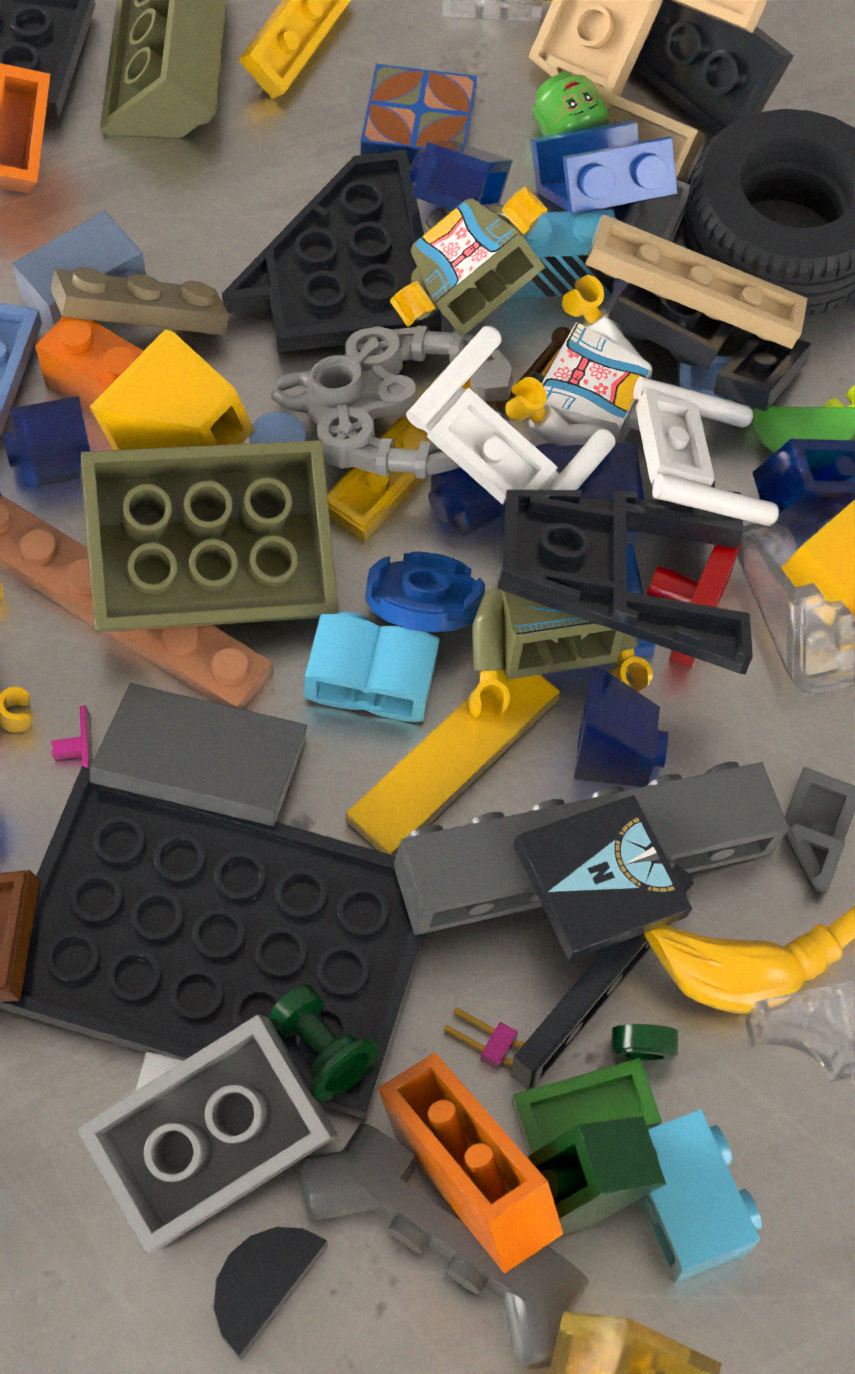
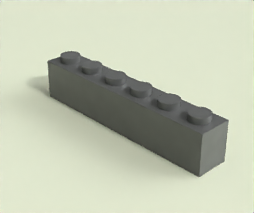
M731 761L718 764L702 775L682 779L679 774L664 775L651 781L646 787L624 791L620 786L607 787L593 793L588 799L565 804L562 799L546 800L536 804L528 812L504 816L502 812H489L472 819L468 825L443 829L440 825L424 826L412 831L406 838L401 839L394 861V869L414 935L543 907L513 846L516 836L635 795L671 868L677 864L688 873L771 855L788 832L789 827L763 762L739 766L737 762Z

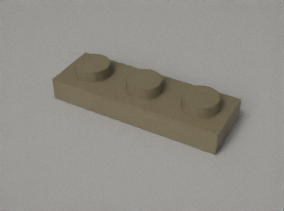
M78 267L74 271L54 269L50 290L62 317L225 335L230 315L216 289L202 282L186 281L183 285L165 283L143 274H133L129 278L105 275L96 269L88 267Z

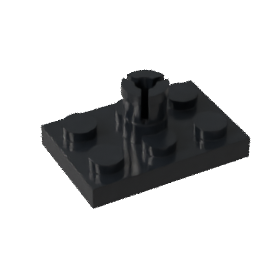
M663 0L633 69L716 136L717 133L740 119L762 112L794 55L757 26L752 34L671 0Z

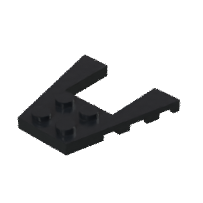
M581 490L506 491L502 506L497 589L746 675L753 658L750 613L627 592L626 530L737 549L743 534V520L665 500H636V491L614 490L611 500L581 499ZM729 491V492L741 494V492Z

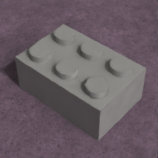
M260 1015L251 1018L76 1128L146 1254L168 1245L339 1136L320 1103L311 1094L310 1086L269 1018Z

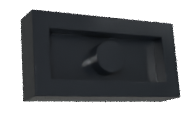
M753 334L718 372L714 394L731 399L733 402L748 405L751 409L757 408L766 412L807 363L811 343L798 339L793 348L790 349L773 341L763 340Z

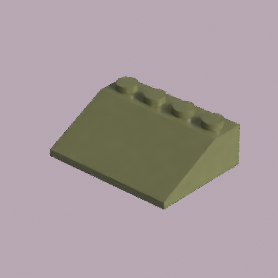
M322 440L81 452L80 478L95 633L320 618L321 614L339 613Z

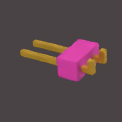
M456 1007L453 1011L454 1014L492 1034L487 1045L484 1046L448 1025H445L443 1031L481 1051L480 1061L494 1069L499 1070L502 1063L512 1068L513 1059L509 1060L506 1058L512 1046L520 1049L525 1043L523 1041H516L518 1031L502 1022H499L495 1029Z

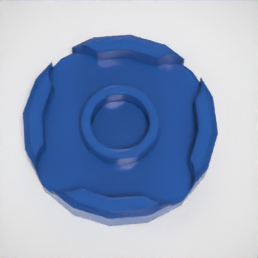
M421 551L404 553L403 561L390 563L391 556H387L378 560L369 569L365 600L369 607L387 622L409 630L444 632L455 631L471 625L475 620L485 593V583L481 577L477 580L471 577L472 569L460 560L442 554Z

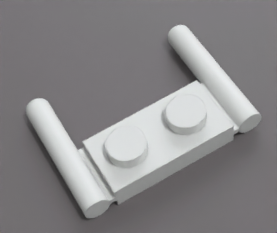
M492 326L483 327L406 412L408 420L415 427L424 429L428 433L427 438L502 505L507 490H577L615 446L614 435L606 429L597 430L559 474L556 471L558 467L470 388L466 390L462 387L501 343V335L496 328Z
M639 377L634 386L633 397L635 400H639L636 406V413L650 483L654 484L653 497L765 526L773 525L779 516V509L776 504L711 487L715 477L701 417L743 428L747 427L753 419L751 407Z

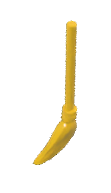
M855 906L827 927L817 924L809 932L798 936L784 947L774 942L762 940L705 937L676 929L669 925L644 934L667 973L686 996L696 1002L730 1013H762L783 1005L803 986L805 980L814 979L817 975L826 971L828 965L842 958V948L855 939Z

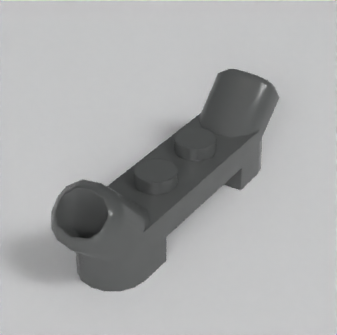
M359 1124L342 1151L306 1158L300 1167L307 1214L316 1220H322L371 1210L377 1211L391 1221L387 1229L402 1244L417 1253H422L427 1246L449 1262L445 1271L463 1287L476 1294H480L485 1287L504 1301L514 1356L518 1364L525 1369H539L571 1360L578 1347L570 1311L589 1284L586 1276L575 1265L546 1245L504 1274L460 1219L407 1183L415 1172L416 1155L368 1124Z

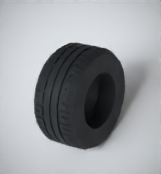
M779 109L763 111L740 119L717 133L702 150L694 168L683 222L684 243L687 249L808 298L805 316L826 313L852 301L855 297V128L835 117L814 111ZM766 200L795 202L815 211L828 224L809 228L783 225L762 215L752 204Z

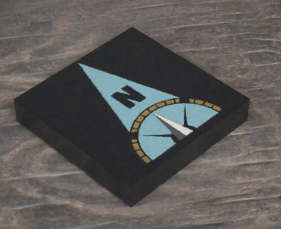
M635 795L516 836L513 846L568 961L687 918L692 910Z

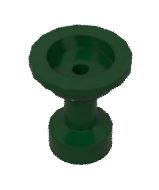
M304 984L286 993L272 1008L269 1019L282 1036L291 1037L299 1034L316 1055L310 1070L313 1078L310 1091L316 1100L322 1102L343 1094L357 1084L376 1062L380 1048L378 1043L371 1038L359 1039L354 1035H345L337 1038L319 1017L325 1006L324 1000L311 985Z

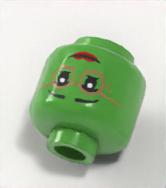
M562 72L548 79L536 91L537 100L533 105L532 115L544 136L608 124L609 110L593 82L585 75H572L571 72Z

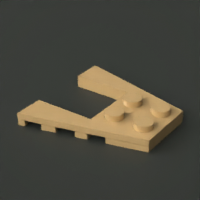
M552 0L528 57L551 77L562 72H571L572 75H585L593 82L609 110L608 124L628 120L637 122L639 142L667 136L672 137L676 180L684 182L705 134L620 97L663 0ZM768 0L671 1L753 34Z

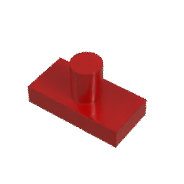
M738 544L737 549L715 545L699 581L658 565L646 595L718 607L731 577L741 544ZM672 650L669 660L692 668L695 658Z

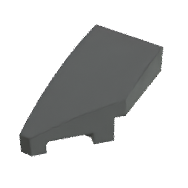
M803 767L784 816L789 827L785 835L815 890L826 894L846 843L844 840L855 813V786Z

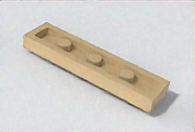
M602 215L595 229L585 265L595 268L609 277L619 278L651 291L658 297L670 299L700 311L712 319L722 320L749 331L763 340L773 341L790 349L793 348L802 333L808 298L610 216Z

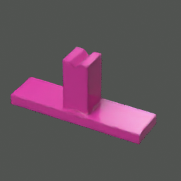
M86 705L79 706L81 736L52 740L51 745L53 749L51 753L55 761L82 757V766L90 768L93 762L91 717Z

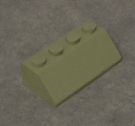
M117 0L100 125L102 132L111 136L182 138L197 126L205 125L213 118L218 108L217 92L219 73L222 68V41L226 29V23L224 22L226 0Z

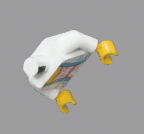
M586 275L575 282L576 289H572L564 294L562 299V307L567 314L574 317L583 315L585 321L583 324L575 323L543 382L540 383L532 377H525L513 385L512 392L517 396L508 401L505 408L506 414L511 420L523 421L529 418L528 434L543 438L552 448L564 456L576 455L599 429L609 430L615 437V446L607 455L618 453L631 428L640 432L636 413V406L639 400H635L633 397L636 381L639 377L651 379L652 374L650 364L643 360L623 335L617 324L608 318V311L606 309L599 310L597 306L604 299L603 286L594 276Z

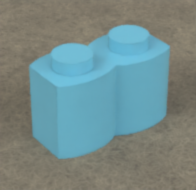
M342 611L337 614H321L304 677V697L330 707L349 710L364 709L389 719L423 722L436 667L440 638L425 631L409 630L398 625L380 627L369 622L365 616L356 612Z

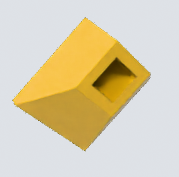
M167 329L90 406L113 450L242 444L254 431L236 389L179 336Z

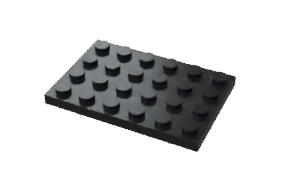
M82 766L36 875L40 879L20 1001L0 1002V1009L146 1053L147 1051L185 1061L256 1015L269 1018L274 1005L286 993L300 985L309 984L324 1000L325 1006L319 1017L337 1038L345 1035H354L359 1039L371 1038L379 1045L380 1053L376 1062L357 1084L331 1100L318 1101L323 1107L367 1120L425 933L414 935L394 869L396 856L279 822H275L274 826L90 783V768ZM276 1029L308 1085L311 1086L313 1078L310 1070L316 1055L299 1034L284 1037Z

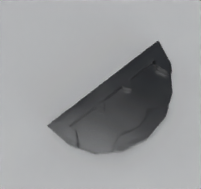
M274 1227L249 1236L228 1255L216 1279L213 1308L222 1338L240 1360L328 1246L326 1239L304 1228Z

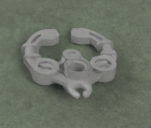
M380 326L361 329L353 333L346 341V354L344 356L337 355L324 358L313 366L311 372H295L279 377L276 381L278 389L272 391L271 399L286 409L309 413L317 425L318 440H322L323 458L329 465L339 468L356 467L389 476L390 471L415 473L416 478L428 479L429 475L450 471L460 466L433 442L421 441L418 450L395 448L394 439H379L375 436L373 420L388 416L404 417L406 412L418 400L415 382L407 376L398 375L403 368L402 361L411 359L413 361H424L427 353L449 355L451 363L475 336L466 333L462 337L455 328L453 333L429 331L427 326L394 330ZM495 349L470 377L472 391L484 402L509 400L514 382L513 368L498 349ZM295 386L306 388L302 394L297 396H289L283 392V390Z

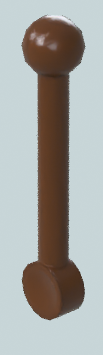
M558 327L554 330L551 338L552 342L518 382L525 377L536 378L557 350L562 348L571 332L568 328ZM512 390L509 400L497 401V408L501 413L506 414V403L517 396L513 394Z

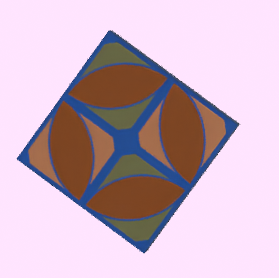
M376 64L360 141L361 154L406 150L408 160L464 167L477 90V76Z

